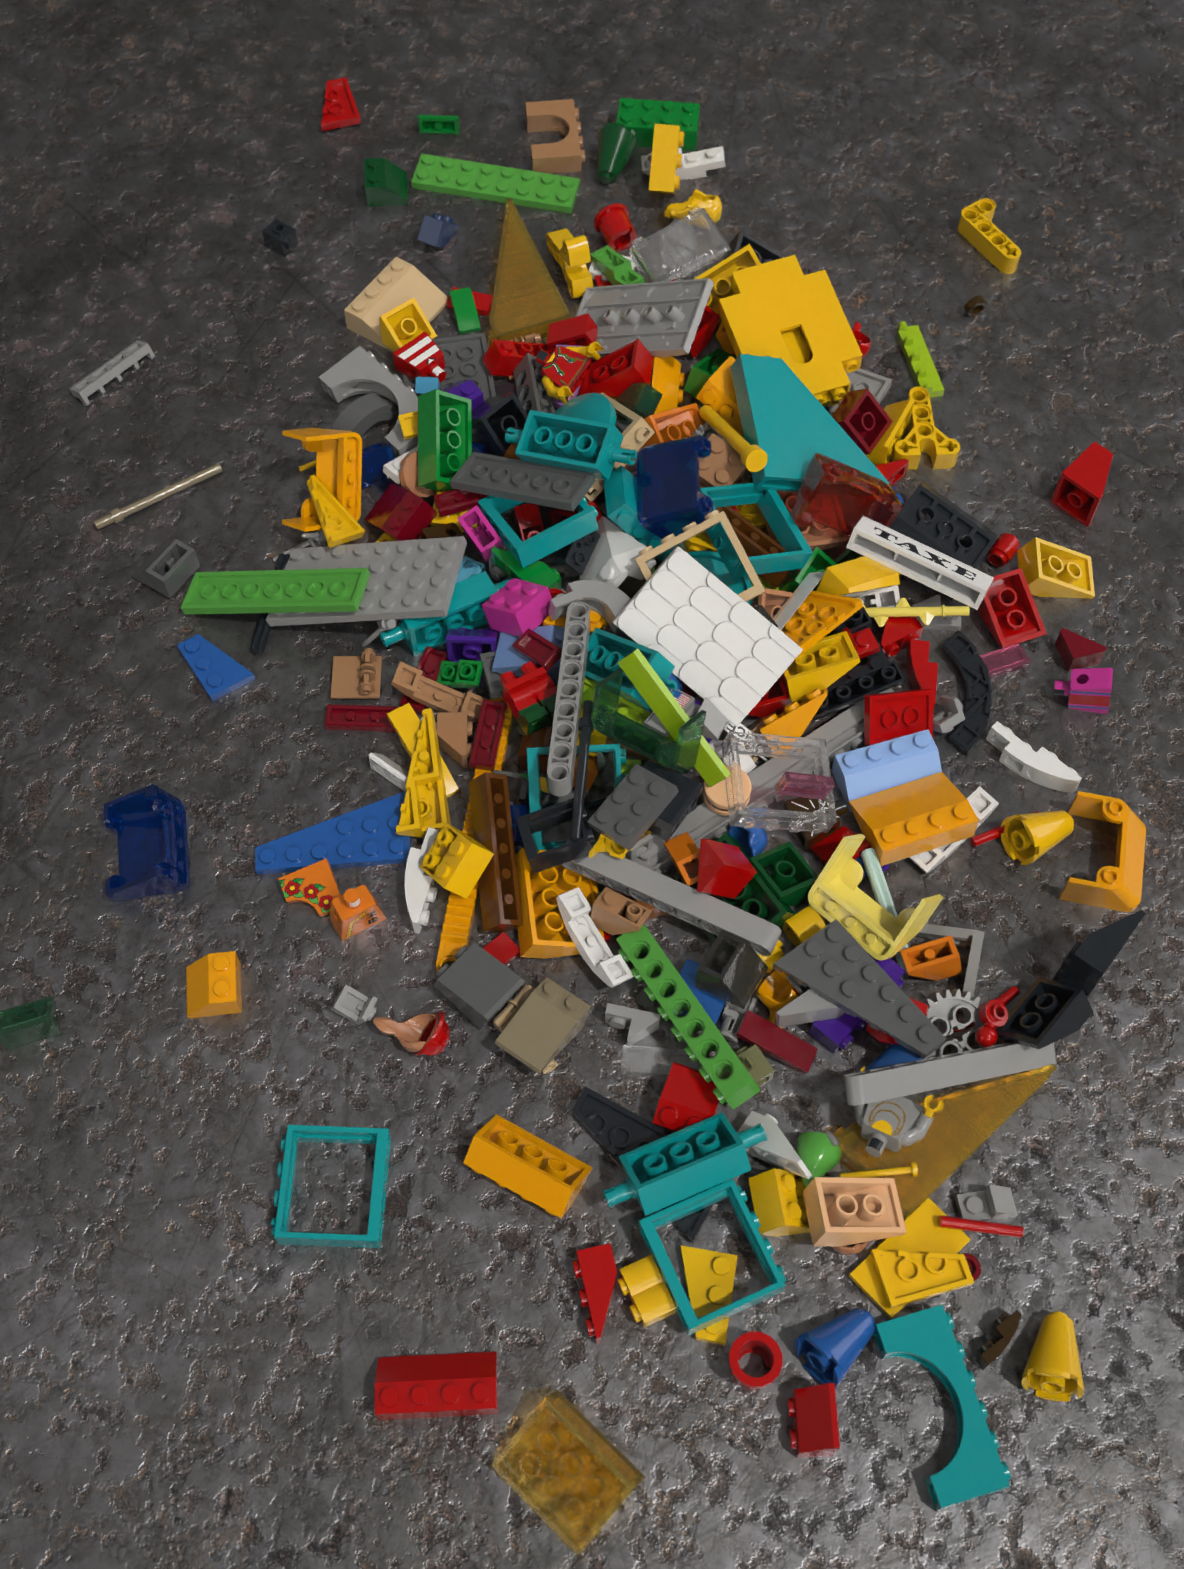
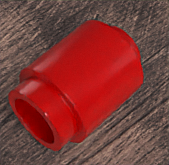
M1002 533L988 551L987 559L989 563L998 568L1007 565L1020 548L1017 537L1013 534Z

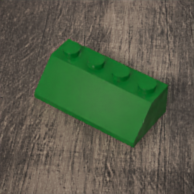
M434 389L418 396V487L434 491L456 490L452 489L450 480L472 454L471 399Z

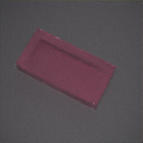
M1021 643L980 655L987 666L990 679L1027 668L1031 663Z
M785 772L775 785L777 795L824 800L835 784L833 777Z

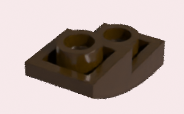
M1019 1310L1015 1311L1012 1315L1006 1311L993 1321L996 1325L990 1332L993 1338L979 1348L982 1355L975 1360L983 1370L1010 1343L1022 1314Z

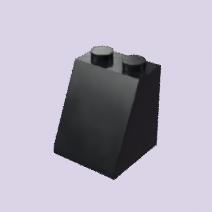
M514 392L487 398L471 411L472 444L504 457L509 446L512 444L505 440V433L511 434V432L506 430L509 427L523 430L528 417Z
M648 759L644 766L640 764L639 766L674 784L679 791L648 828L649 831L667 843L696 804L704 786Z

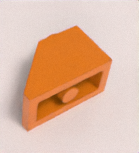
M952 935L900 950L908 975L938 981L962 973L960 955Z

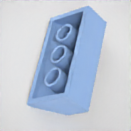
M927 729L835 755L831 771L849 811L852 812L848 804L849 801L942 772L938 748Z

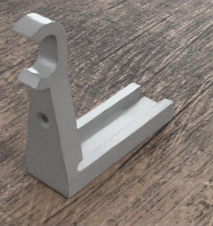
M927 921L923 929L916 936L936 940L952 935L957 947L966 949V946L970 947L963 992L969 991L971 992V998L974 997L985 932L974 929L931 925Z

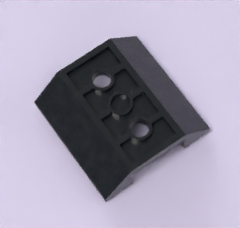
M924 481L919 484L888 527L975 569L998 536ZM921 512L927 513L931 520L924 519ZM960 540L966 541L969 548L963 547L960 544Z
M862 607L825 637L840 633L847 627L851 634L869 627L872 631V620L865 608ZM880 647L879 652L862 658L867 661L866 665H856L826 688L828 690L827 697L812 719H820L864 700V695L878 694L904 683L906 679L895 660L889 662Z

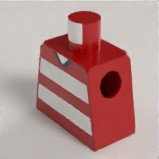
M425 331L393 352L395 369L416 381V377H436L441 383L446 378L444 354Z

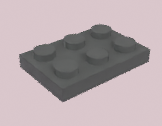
M636 764L587 823L595 831L630 851L678 794V788Z

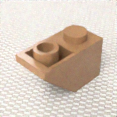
M467 712L437 713L439 747L460 766L468 768V758L471 757L473 747L472 743H468V737L473 736V722H468Z
M605 887L593 903L590 918L597 928L611 935L638 932L651 915L652 910Z

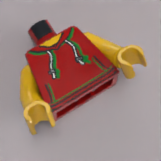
M592 342L589 346H558L552 355L543 349L539 351L535 361L543 366L541 370L542 384L549 397L559 399L563 404L570 401L592 369L591 357L595 360L600 359V355L597 352L604 349L599 342Z

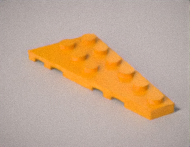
M812 590L781 629L785 635L803 649L797 658L863 607L862 601L857 598Z

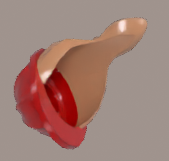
M441 1011L434 1014L422 1013L404 1022H397L389 1017L373 1019L374 1025L380 1032L397 1037L402 1046L407 1051L414 1052L416 1056L437 1055L449 1043L450 1029L444 1020V1013Z

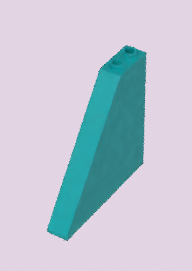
M740 354L730 370L744 439L750 445L760 446L768 456L767 464L762 470L751 472L755 489L877 497L889 486L888 480L781 358Z

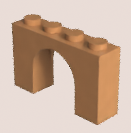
M574 100L525 102L528 132L555 131L565 136L559 142L531 145L532 170L550 174L582 172V163H585V151L581 150L583 148L582 135L579 136L581 134V123L576 121L579 120L578 107H574Z

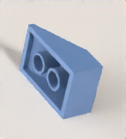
M549 625L538 626L533 630L562 649L565 628ZM501 632L492 672L505 673L512 671L515 676H522L520 667L531 660L516 652L512 646L520 637ZM561 658L547 671V675L550 676L555 685H558Z

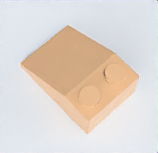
M814 1177L803 1191L813 1246H845L905 1235L906 1233L894 1178Z

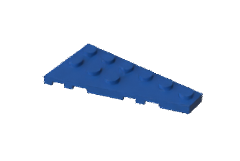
M406 791L255 847V871L257 875L295 872L324 859L329 861L331 869L407 863L411 848V837L396 833V826L399 825L401 816L400 808L401 804L404 803Z

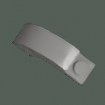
M579 580L568 583L566 594L561 593L551 599L548 613L552 620H556L567 615V608L571 603L582 601L588 604L590 611L600 614L608 622L614 634L622 631L612 621L631 599L623 591L611 584L596 580Z

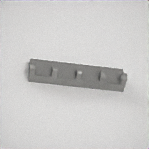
M137 340L69 388L74 397L79 398L83 405L87 407L90 405L88 396L95 391H98L100 395H104L106 391L103 386L113 378L118 383L122 382L123 378L120 373L130 366L137 371L140 369L137 363L138 360L145 355L152 360L155 358V355L148 343Z

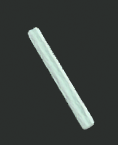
M874 848L865 849L862 851L861 857L875 899L878 904L897 918L898 915ZM906 944L901 950L909 948L908 944ZM899 951L895 954L897 963L907 972Z

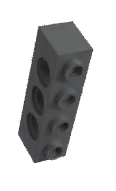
M527 353L513 371L518 400L527 415L530 410L554 414L553 398L548 396L542 384L541 370L543 366L535 361L536 356Z

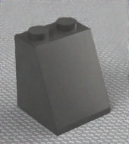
M474 942L469 948L464 945L455 954L454 957L457 960L451 966L445 964L436 973L435 976L438 979L434 986L481 1030L507 1001L518 992L525 981Z

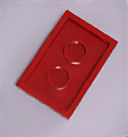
M927 688L864 695L865 745L870 746L927 729L933 738V689Z

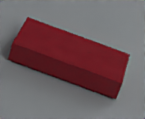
M529 628L512 645L516 652L540 667H544L546 671H549L562 655L560 647Z

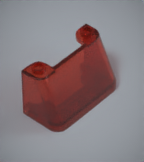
M816 453L809 463L791 515L794 522L801 527L811 526L813 522H817L844 533L850 538L854 527L863 516L889 528L903 508V505L894 490L886 482L825 455Z

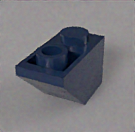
M433 213V216L424 215L417 240L435 247L444 248L457 232L460 225L453 223L454 218L443 214Z

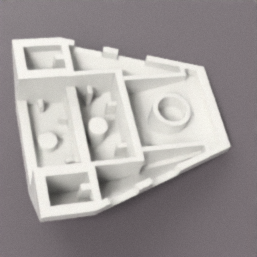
M602 516L597 522L599 529L596 530L601 536L583 574L579 576V580L601 581L617 588L627 576L642 580L644 575L635 558L639 557L638 552L647 546L638 542L633 536L624 532L622 528ZM654 558L646 562L650 570L656 564Z

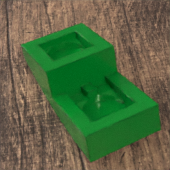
M471 288L449 291L459 334L481 331Z

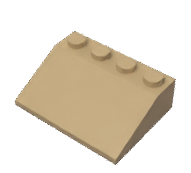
M395 257L344 309L347 329L394 352L382 344L379 317L414 297L430 323L447 305L448 297L415 266Z

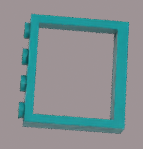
M754 483L699 489L691 505L701 523L706 521L704 516L715 511L716 507L757 503L785 550L783 553L748 557L757 574L804 568L813 552L776 490L755 489ZM720 522L705 530L732 578L749 576L722 523Z
M487 496L477 501L483 515L497 532L506 548L523 568L599 529L596 520L597 510L593 505H588L584 496L575 508L579 513L522 542L500 514L523 502L495 496Z
M620 743L590 745L589 753L613 752L614 786L616 788L627 775L622 774L621 764H626V749H621ZM577 745L576 753L579 752V745ZM550 747L527 748L530 813L542 809L539 755H549ZM543 830L534 833L539 850H549L564 845L567 842H543Z
M288 1125L287 1134H284L283 1140H281V1150L285 1151L284 1160L279 1161L278 1179H281L280 1189H276L274 1195V1206L278 1207L277 1217L272 1218L271 1235H274L279 1245L381 1248L392 1138L389 1128ZM299 1142L376 1144L367 1235L289 1232Z
M734 1179L639 1221L638 1229L659 1269L688 1336L783 1292L786 1286L784 1282L787 1280L783 1274L784 1270L780 1264H775L771 1256L774 1254L772 1246L767 1238H762L758 1230L760 1222L754 1211L749 1212L745 1204L747 1201L745 1191H742L740 1185L736 1186ZM728 1198L770 1285L697 1319L656 1230Z

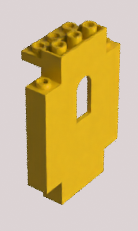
M791 255L732 272L731 287L734 295L719 299V315L736 357L738 358L740 354L781 358L823 407L836 406L841 403L849 392L851 384L846 372L851 373L860 369L863 355L826 270L804 275L796 255ZM801 327L813 358L804 364L795 362L790 356L781 332Z

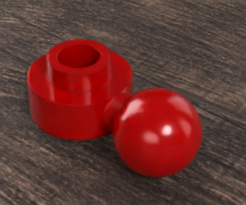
M997 999L984 1002L979 1008V1017L984 1025L976 1030L975 1039L982 1047H991L996 1043L997 1032L995 1028L1003 1026L1008 1020L1006 1006Z

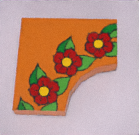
M327 859L278 878L288 904L295 902L308 903L316 909L321 917L330 914L331 901L341 895Z

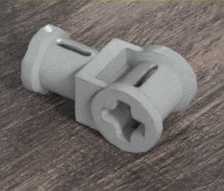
M731 989L725 1003L722 1015L723 1023L719 1030L730 1046H736L738 1043L735 1033L744 1012L747 1010L753 1012L757 1002V998H747L736 993L735 989Z

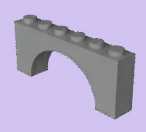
M358 346L319 376L324 391L337 403L353 395L376 393L393 401L399 407V415L418 411V397L415 391L410 386L406 387L397 374L392 375L383 362L379 363L371 351L366 352L361 346ZM398 419L392 431L385 437L390 452L396 457L403 455L418 445V437L404 440Z

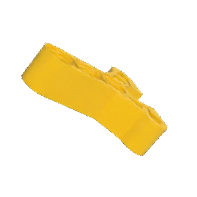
M567 228L546 233L548 249L562 268L570 297L572 299L583 297L586 287H593L592 275L586 267V263L591 262L586 236L573 237Z
M913 387L908 395V399L915 400L908 426L909 434L903 440L896 442L891 462L907 459L909 461L907 470H917L921 453L923 452L930 455L933 469L952 468L957 462L960 444L957 440L948 438L934 426L929 392L923 387Z

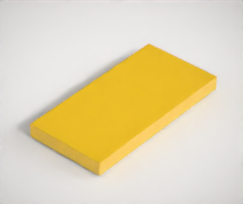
M928 1197L904 1221L905 1235L886 1238L876 1249L888 1252L909 1251V1253L928 1254V1252L958 1254L971 1239L962 1230L938 1227L939 1215H947ZM871 1254L848 1276L890 1320L905 1306L889 1308Z

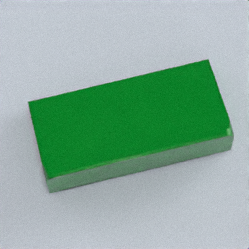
M418 115L419 133H460V120L458 116Z

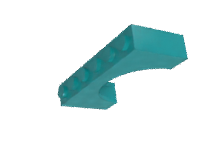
M943 1305L878 1323L875 1325V1332L873 1334L882 1359L904 1358L921 1364L941 1381L953 1402L958 1425L954 1452L947 1465L940 1472L925 1479L935 1511L1005 1490L1010 1487L1009 1480H1011L1009 1468L1005 1461L1001 1462L997 1449H999L997 1436L993 1430L990 1431L988 1428L986 1407L982 1400L978 1401L975 1393L976 1381L971 1370L967 1371L963 1361L965 1358L964 1348L959 1340L956 1341L952 1331L954 1329L953 1319L948 1311L945 1312Z

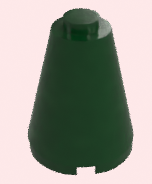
M616 122L606 123L600 129L596 175L602 183H614L638 146L639 138L635 131L632 129L628 131L625 129V125Z

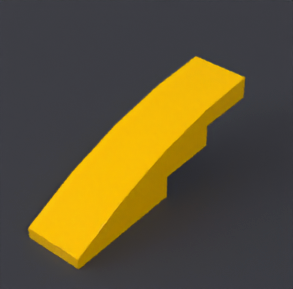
M407 703L387 713V717L399 735L401 744L412 759L413 751L416 750L418 741L417 733L422 723L411 705ZM441 757L448 798L459 792V789Z

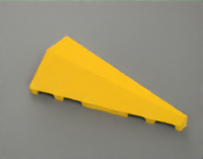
M431 708L422 711V724L417 733L418 741L416 750L413 751L407 777L404 803L401 804L399 825L396 826V833L398 835L425 838L428 827L438 829L440 832L446 822L451 825L434 712Z

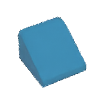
M416 377V393L424 394L434 389H441L439 379L436 377Z

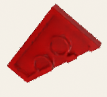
M347 78L327 81L323 120H321L322 131L360 124V115Z

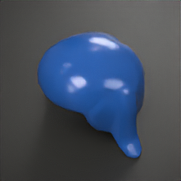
M738 818L730 827L728 834L738 840L750 857L761 854L768 844L767 833L764 827L753 818Z

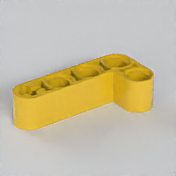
M983 198L963 208L957 227L958 232L999 271L1005 274L1014 273L1018 266L1021 250L992 223L996 203L991 199Z

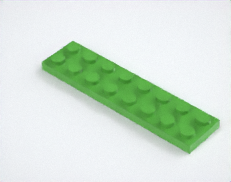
M421 154L411 186L413 189L572 214L580 187V178Z
M367 568L195 572L181 610L184 614L358 612L370 572Z

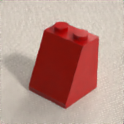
M1094 441L1061 473L1051 502L1089 527L1104 493L1113 453Z

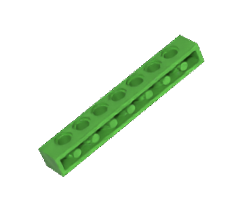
M645 924L638 932L624 933L616 940L621 946V949L618 950L619 954L626 964L630 961L632 962L634 967L630 970L638 982L645 981L647 987L644 988V991L651 1001L658 1000L661 1006L657 1010L667 1022L671 1019L674 1026L670 1029L679 1042L683 1039L686 1041L688 1046L684 1049L693 1062L699 1060L702 1067L698 1070L706 1082L713 1081L717 1086L713 1092L721 1104L728 1102L734 1110L761 1090ZM661 972L659 976L653 978L655 974ZM674 991L673 995L666 997L670 992ZM688 1011L685 1016L680 1017L683 1012ZM702 1031L698 1037L693 1038L695 1033ZM717 1051L713 1057L707 1058L711 1052ZM731 1072L728 1078L721 1079L725 1073Z

